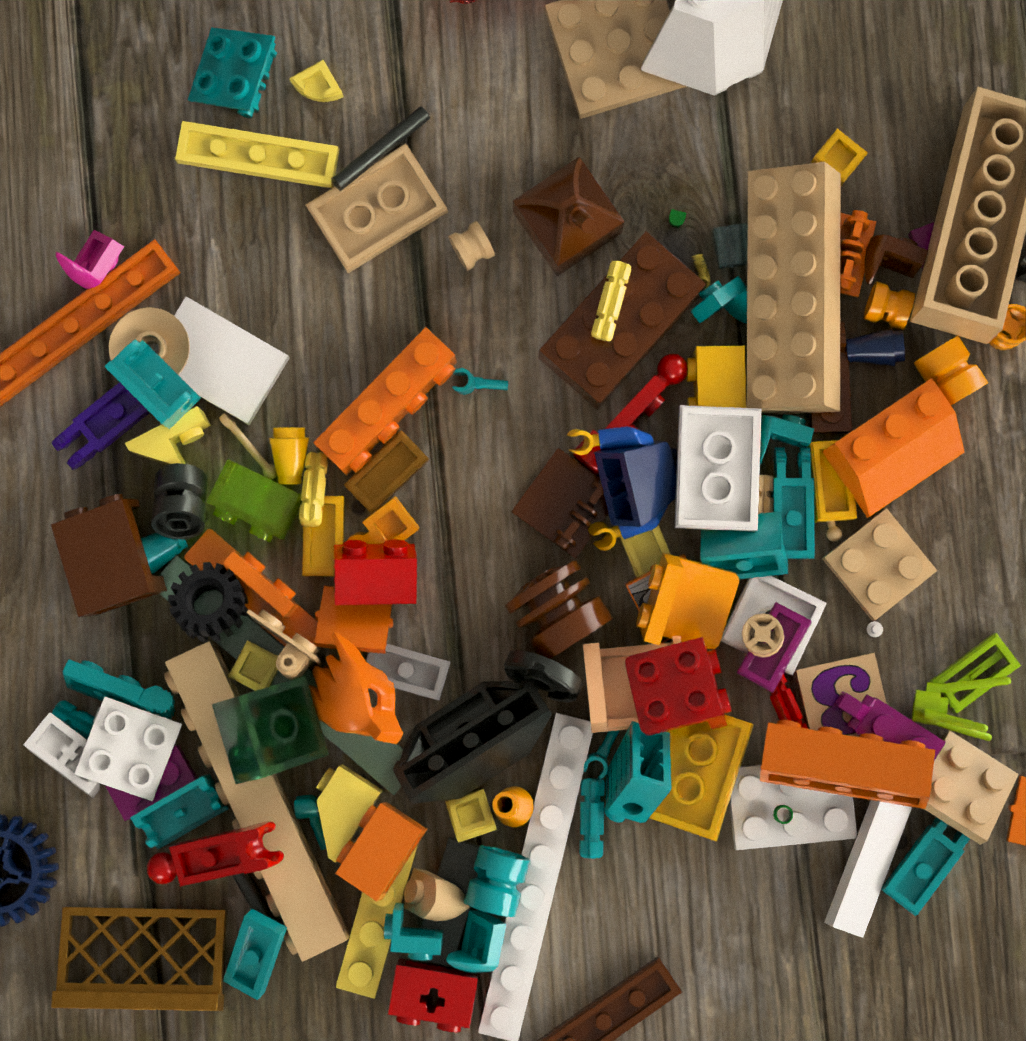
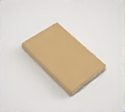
M407 144L381 158L342 191L333 187L306 204L308 211L347 273H350L448 213L446 205Z

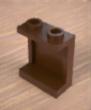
M122 494L111 495L100 499V506L88 511L87 507H80L64 513V520L51 524L78 617L98 616L167 591L163 576H152L132 511L140 508L138 499H124Z

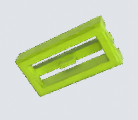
M993 633L931 679L930 682L945 683L993 646L997 648L996 652L956 682L974 680L1003 657L1007 664L988 678L1007 677L1021 665L999 635ZM992 687L972 689L959 700L954 696L958 691L941 693V697L948 698V704L953 713H959Z

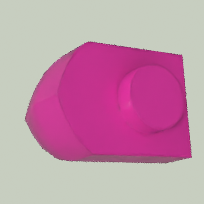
M93 230L74 262L59 252H56V258L65 273L75 283L85 289H90L101 284L107 273L114 269L124 246L112 238Z

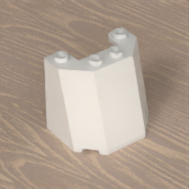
M675 0L672 9L642 63L641 70L714 96L748 77L750 79L764 70L783 0Z

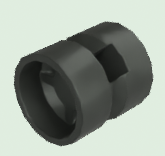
M174 463L165 465L157 471L154 483L155 500L152 506L151 518L152 528L156 533L171 539H189L202 533L205 528V501L207 497V475L203 470L189 464Z

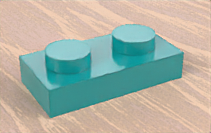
M251 909L243 918L223 982L258 1000L266 991L287 927Z

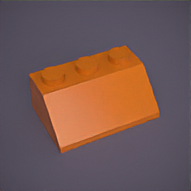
M931 378L822 452L868 518L963 454L964 447L955 410Z

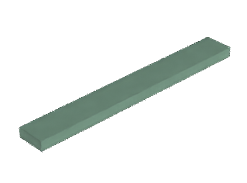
M178 555L174 557L159 575L163 576L167 591L160 593V595L167 601L169 595H175L171 590L173 582L179 585L182 583L178 576L183 571L187 576L193 574L190 569L191 566ZM210 590L201 594L194 603L195 612L200 615H208L215 612L223 602L222 593L217 590ZM240 615L243 622L241 627L238 628L233 624L230 629L234 634L227 637L222 632L220 633L221 641L216 642L236 660L247 640L278 656L284 648L278 640L249 615ZM308 667L303 676L297 680L287 679L278 671L270 689L391 794L395 795L402 786L393 772V768L396 762L400 761L403 748L399 744L377 741L372 736L336 731L324 722L300 712L291 706V701L312 704L308 686L317 687L313 670Z

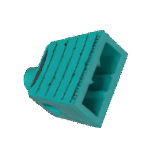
M631 722L606 774V805L604 812L610 820L619 823L624 822L626 819L639 823L646 822L671 791L670 733L662 732L654 735H645L641 731L639 723Z

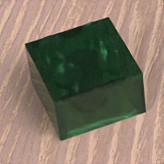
M306 676L212 704L235 784L262 779L329 755Z

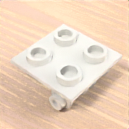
M104 696L101 706L94 717V724L74 775L153 801L182 724Z

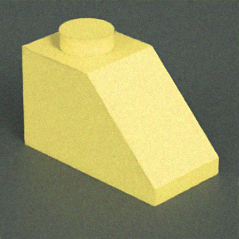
M344 764L339 765L336 771L329 767L316 787L322 791L317 799V806L328 858L335 863L341 850L353 838L360 827L361 819L367 810L374 805L383 791Z

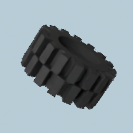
M210 562L203 563V570L201 571L196 564L191 566L190 569L193 574L187 576L183 571L178 576L182 581L181 585L173 582L171 590L175 595L168 596V602L172 606L169 608L170 612L181 629L192 639L197 636L200 642L206 643L208 636L214 642L221 641L220 633L222 632L227 637L233 635L234 633L230 627L234 624L240 628L243 624L240 615L247 616L246 612L248 611L245 604H248V597L235 574L230 569L226 570L223 565L218 563L214 569ZM210 590L221 592L223 602L215 612L208 615H200L195 612L194 603L201 594Z

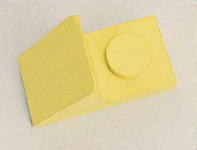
M196 406L190 409L171 429L161 424L125 444L132 453L166 465L174 463L186 464L176 443L181 441L183 445L200 439L204 436L203 430L211 425L204 411Z

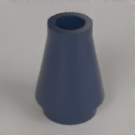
M892 327L856 338L846 339L849 362L895 366V362L905 361L903 330H893Z

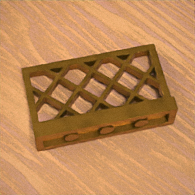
M62 907L56 991H52L51 1008L223 1011L224 994H222L227 910ZM73 916H88L99 928L82 944L72 935ZM96 916L110 918L104 924H102V922ZM120 917H129L139 930L121 945L108 928ZM137 917L152 918L143 925ZM160 918H170L180 931L162 946L148 929ZM177 918L192 919L184 926ZM201 918L216 919V935L203 947L188 930ZM101 934H104L117 951L100 966L86 949ZM144 934L158 951L144 965L140 966L126 950ZM185 935L199 952L181 968L167 950ZM72 943L76 950L70 955V946ZM215 945L213 959L212 956L208 953V951ZM81 954L95 971L83 983H68L69 964ZM123 955L136 972L123 984H116L105 970L119 956ZM163 955L177 973L165 984H156L145 971ZM202 956L214 967L213 985H197L186 973ZM100 975L106 983L92 982ZM140 976H141V977L146 981V983H147V984H132V983H133L134 981H136ZM182 977L189 985L173 984Z

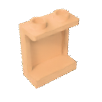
M672 636L671 642L660 643V645L647 644L600 649L599 643L583 644L592 733L628 730L632 721L639 723L625 667V660L634 654L681 643V636Z

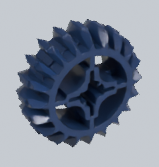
M0 814V837H4L3 844L0 846V863L4 862L3 869L9 871L10 874L1 878L2 871H0V901L2 894L7 893L11 883H27L29 886L17 901L0 902V927L8 925L10 918L17 924L24 921L25 912L31 916L38 913L39 906L37 902L46 903L50 899V895L43 888H53L57 884V880L47 876V873L59 869L58 863H48L47 857L56 853L55 847H50L44 850L41 845L47 841L49 836L47 833H42L34 837L33 834L37 828V824L34 822L28 823L22 829V816L18 815L8 822L6 814ZM20 846L27 853L31 868L23 865L20 861Z

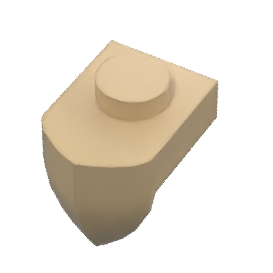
M413 868L411 878L404 889L403 903L405 909L423 919L447 921L456 918L470 908V906L464 903V893L455 884L427 870Z

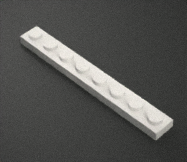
M559 713L555 714L534 800V810L529 820L521 853L522 856L530 859L525 882L517 885V890L521 893L516 916L505 918L504 942L499 965L492 971L478 1029L480 1034L508 1041L519 1040L584 772V764L593 735L591 723L588 720Z

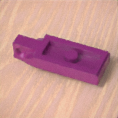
M842 691L833 704L852 716L847 725L858 735L865 733L875 734L883 737L885 742L897 744L905 740L921 742L926 745V748L935 750L934 761L946 743L886 703L868 694L860 702Z

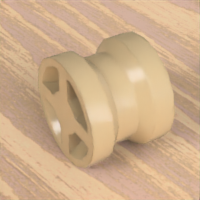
M477 221L469 224L468 230L461 234L454 232L448 236L456 255L467 271L474 268L478 260L482 258L490 259L495 256L485 232Z
M765 613L755 614L748 618L742 629L743 642L748 651L755 656L762 658L771 657L783 645L784 634L782 626L772 615Z

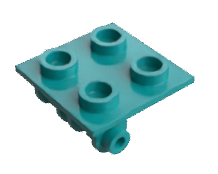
M211 27L188 101L238 109L237 114L240 116L252 118L253 113L259 111L258 104L262 94L258 90L265 91L266 84L261 80L269 79L270 74L268 72L270 71L273 59L277 56V52L274 50L276 37L273 35Z

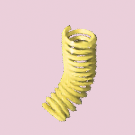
M703 254L692 256L693 260H695L693 263H695V268H697L698 277L705 280L706 286L704 289H706L710 285V274L708 269H706L707 264L703 262L705 260L702 257Z

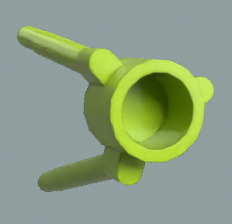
M986 678L943 684L927 682L926 691L915 690L912 721L935 725L970 737L990 741L992 736L986 733L988 731L986 724L948 715V698L941 697V693L1008 685L1011 683V678Z

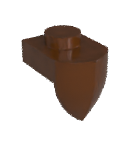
M884 234L871 237L865 254V278L867 284L871 285L879 266L913 278L923 266L928 250L919 247L915 241L904 237L895 238Z

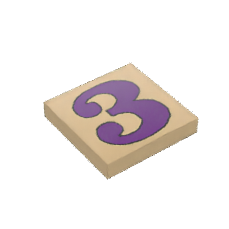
M875 653L794 671L808 729L818 730L819 727H832L841 730L842 735L859 737L847 725L852 716L833 705L842 691L860 702L868 694L886 703Z

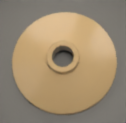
M152 307L134 310L121 318L111 333L109 340V356L111 361L129 343L136 339L139 343L144 340L148 345L152 343L158 344L159 352L157 354L178 375L187 364L190 353L187 331L174 315L165 310Z

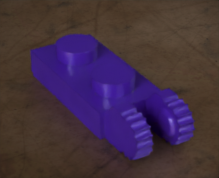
M119 382L72 420L74 423L61 432L53 440L52 445L57 451H60L70 446L83 433L89 442L75 452L67 461L72 470L78 469L92 459L97 452L101 453L150 412Z

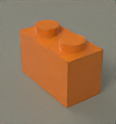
M388 802L380 803L378 807L372 805L367 810L359 823V826L363 828L360 836L355 843L349 840L336 860L341 865L335 874L376 902L385 897L427 831V828Z

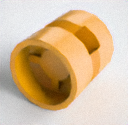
M959 336L952 338L914 362L924 381L927 382L932 378L951 406L988 384L980 368L976 364L967 363L970 353Z

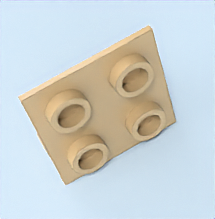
M248 609L246 613L256 623L287 643L276 660L278 671L287 679L297 680L301 678L312 662L321 666L322 662L316 656L319 650L314 644L298 633L292 639L285 635L283 631L286 627L267 611L262 609L257 615Z

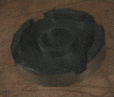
M510 651L504 663V671L510 679L518 683L521 681H531L537 691L539 689L548 691L547 697H550L551 700L560 702L576 701L583 686L581 679L568 668L547 657L529 651Z

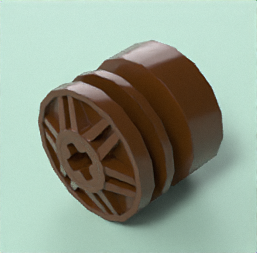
M576 560L563 566L552 567L522 586L513 599L505 605L510 614L527 606L530 613L517 621L516 624L521 628L535 622L538 623L541 629L530 638L528 643L535 654L549 659L613 619L599 596L581 602L577 595L590 583L587 577L572 586L567 581L569 577L581 569Z

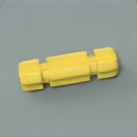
M612 261L610 263L606 277L609 280L604 284L596 313L599 317L594 320L591 332L592 337L598 340L611 341L616 327L614 320H618L626 290L624 284L628 283L631 266L621 261Z
M309 452L305 459L306 471L303 476L302 504L300 505L299 519L301 525L305 527H317L322 522L323 511H321V508L324 504L325 474H327L328 461L327 456L322 452Z

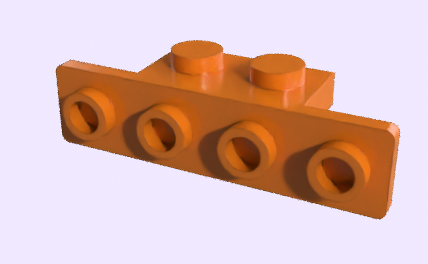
M207 529L185 554V560L192 566L196 564L200 571L203 570V563L210 562L214 569L217 563L223 565L226 570L230 569L239 580L248 597V604H245L247 609L257 615L262 609L267 611L283 623L282 625L286 627L283 631L285 635L292 639L298 633L314 644L318 621L292 599L296 592L279 578L273 583L262 573L266 566L250 552L247 551L242 556L214 530ZM266 630V631H267L268 633H270L276 640H278L284 647L286 646L287 643H285L284 641H282L281 639H279L278 637H276L274 634H272L271 632H269L268 630Z

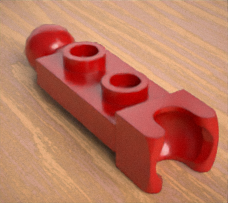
M673 353L662 357L657 366L658 374L653 376L605 429L627 426L638 429L634 423L642 414L645 413L650 418L665 402L661 394L669 384H680L685 380L688 373L686 360L679 354ZM595 430L590 432L591 435L598 434ZM584 440L576 447V449H579L583 446ZM600 446L593 447L585 455L573 453V456L595 475L599 472L594 452L600 450Z
M266 821L250 825L246 828L176 843L169 847L170 853L159 852L149 859L147 874L156 884H168L177 876L181 887L236 874H247L265 870L280 863L284 858V854L280 850L269 851L264 847L263 836L274 831L276 827L273 821Z

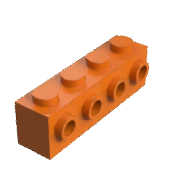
M425 327L313 443L346 476L352 470L355 473L358 472L371 459L372 455L369 452L380 441L385 444L396 434L400 428L398 422L408 412L413 415L424 405L428 399L426 394L435 384L438 386L443 385L456 370L453 366L457 363L455 354Z
M779 720L776 724L768 722L760 781L925 809L930 799L935 750L926 748L925 744L918 741L905 740L897 744L885 742L883 737L875 734L865 733L860 734L859 737L842 735L841 730L832 727H819L818 730L801 728V725L794 721Z

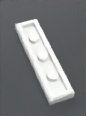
M874 800L870 801L824 923L863 938L912 807Z

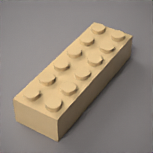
M977 87L962 110L910 322L988 344L1003 330L1026 233V100Z
M826 162L748 171L747 408L762 409L761 415L840 412L841 174Z

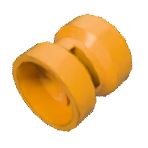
M876 281L867 300L864 320L874 323L884 320L889 323L890 327L904 330L913 308L915 293L904 289L898 292L891 291L888 284Z
M1018 304L1008 305L1003 330L989 342L992 347L999 350H1010L1026 340V308Z

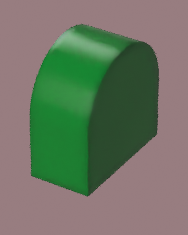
M671 209L669 224L674 228L681 227L687 213Z

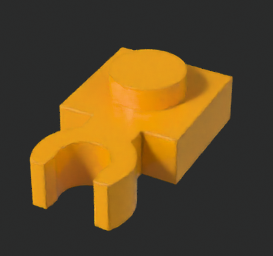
M394 496L363 520L362 523L369 531L366 533L356 532L348 540H361L367 544H383L391 539L406 540L418 531L420 527L397 497Z

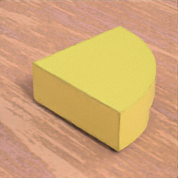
M324 60L289 78L293 87L308 99L318 102H330L344 97Z

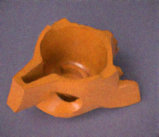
M333 632L332 638L340 658L337 659L330 654L326 656L328 666L324 668L314 667L313 675L317 687L308 686L312 704L291 701V706L314 719L324 722L336 731L372 736L377 741L397 744L403 735V731L395 715L394 683L388 680L387 675L382 670L367 663L354 644L337 632ZM368 689H372L377 694V705L375 707H371Z

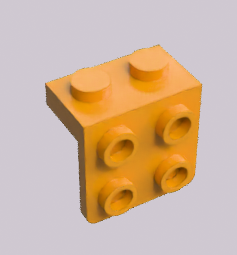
M662 553L659 565L654 564L650 574L648 588L651 589L648 602L642 603L637 617L636 626L640 627L643 640L660 645L662 636L671 639L672 636H681L682 642L703 637L708 649L717 648L720 644L738 588L739 577L735 572Z

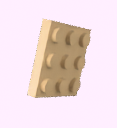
M559 0L545 5L547 20L579 119L687 87L641 70L642 63L670 12L667 0Z

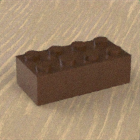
M647 231L620 260L631 266L628 283L624 284L626 290L618 320H614L616 327L612 340L602 341L591 335L594 320L599 317L596 313L605 282L609 280L606 278V275L539 350L538 358L597 410L699 298V294L706 286L702 279Z

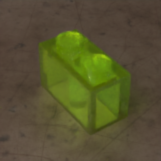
M227 459L206 501L208 504L216 507L213 513L214 516L235 525L237 519L252 525L249 533L269 543L273 536L284 540L302 504L299 493L230 459Z

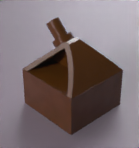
M580 157L513 200L514 215L556 276H559L598 250L623 231L624 220Z

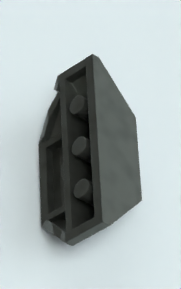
M484 681L415 725L403 749L400 761H397L393 768V772L412 804L460 799L529 755L552 713L531 681H521L520 683Z

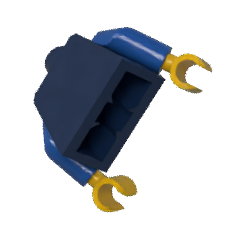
M629 426L598 430L599 434L593 435L580 429H573L567 433V436L570 437L582 435L584 438V444L581 448L568 449L575 454L585 455L593 447L600 446V450L594 452L610 522L611 525L616 526L609 527L604 522H595L590 525L588 532L592 536L606 532L603 539L593 543L598 549L603 551L610 550L615 545L616 538L622 536L625 540L655 529L659 525L668 505L676 499L677 449H670V445L666 441H654L651 434Z

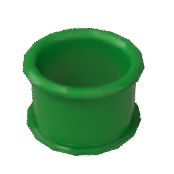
M779 805L774 809L773 816L777 822L787 824L793 819V811L786 805ZM780 808H787L789 811V817L785 821H780L777 817V812Z

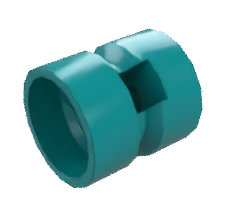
M480 845L473 866L478 875L476 878L470 879L464 903L490 914L515 917L521 893L517 890V885L525 882L530 859L508 850Z

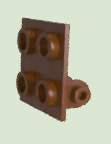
M560 448L555 451L511 511L575 559L592 537L588 532L590 525L595 522H603L609 514L601 479Z

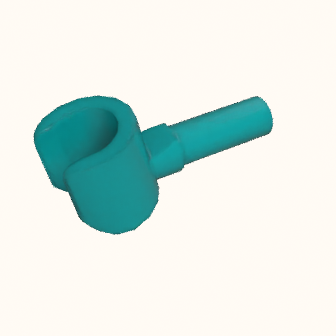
M457 368L453 373L457 376H468L469 380L466 386L461 388L452 386L456 392L462 395L470 394L474 389L482 388L508 390V381L474 377L471 372L464 368Z
M620 730L608 731L597 752L587 756L584 772L588 769L590 762L597 760L604 766L598 776V780L604 778L608 771L607 757Z
M314 795L297 796L294 801L296 819L309 818L320 849H326L317 806L318 798Z

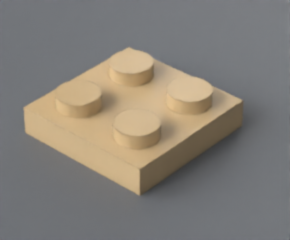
M887 508L879 512L822 558L872 621H876L937 572V569Z
M948 731L941 738L946 743L934 761L930 799L924 810L981 845L988 841L1019 774L958 735Z

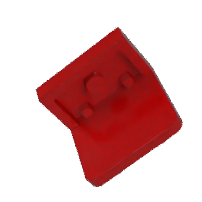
M703 637L634 654L626 658L625 667L640 729L645 735H654L708 721L711 729L727 726L725 713L732 712L726 688L718 689L715 675L722 673L716 649L708 651Z

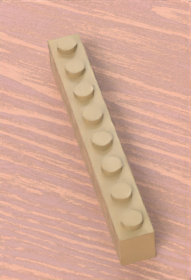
M208 641L166 661L165 664L169 671L164 673L165 680L174 695L180 694L186 707L181 710L182 717L191 732L197 731L202 745L198 746L200 757L207 768L213 767L219 782L215 783L217 794L224 805L230 804L236 819L232 820L234 830L266 821H273L275 823V830L263 836V845L269 851H282L284 858L277 865L265 870L256 871L254 874L258 880L264 878L270 891L266 895L270 910L275 917L281 915L287 927L284 940L292 955L298 953L303 962L347 941L350 937L348 927L298 819H296L295 812L234 680L228 677L230 671L217 643Z

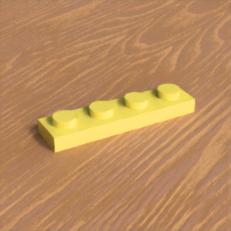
M182 121L175 160L178 164L333 188L331 178L336 173L339 148L334 145Z
M417 847L382 900L376 902L362 892L336 988L375 999L391 944V939H384L386 914H393L395 904L402 903L404 889L410 876Z

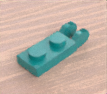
M775 447L772 492L773 512L781 513L782 538L787 559H814V478H811L810 448L799 449L797 455L799 478H786L787 454L785 453V448Z
M68 659L62 671L65 684L71 690L99 701H103L105 696L170 720L174 716V698L171 696V692L164 691L159 686L155 685L144 689L137 680L126 675H119L116 678L104 673V670L99 665L86 660L78 663Z
M935 817L932 825L926 827L881 888L885 894L914 916L919 914L965 852L963 848L970 840V838L957 831L951 841L942 834L948 824Z

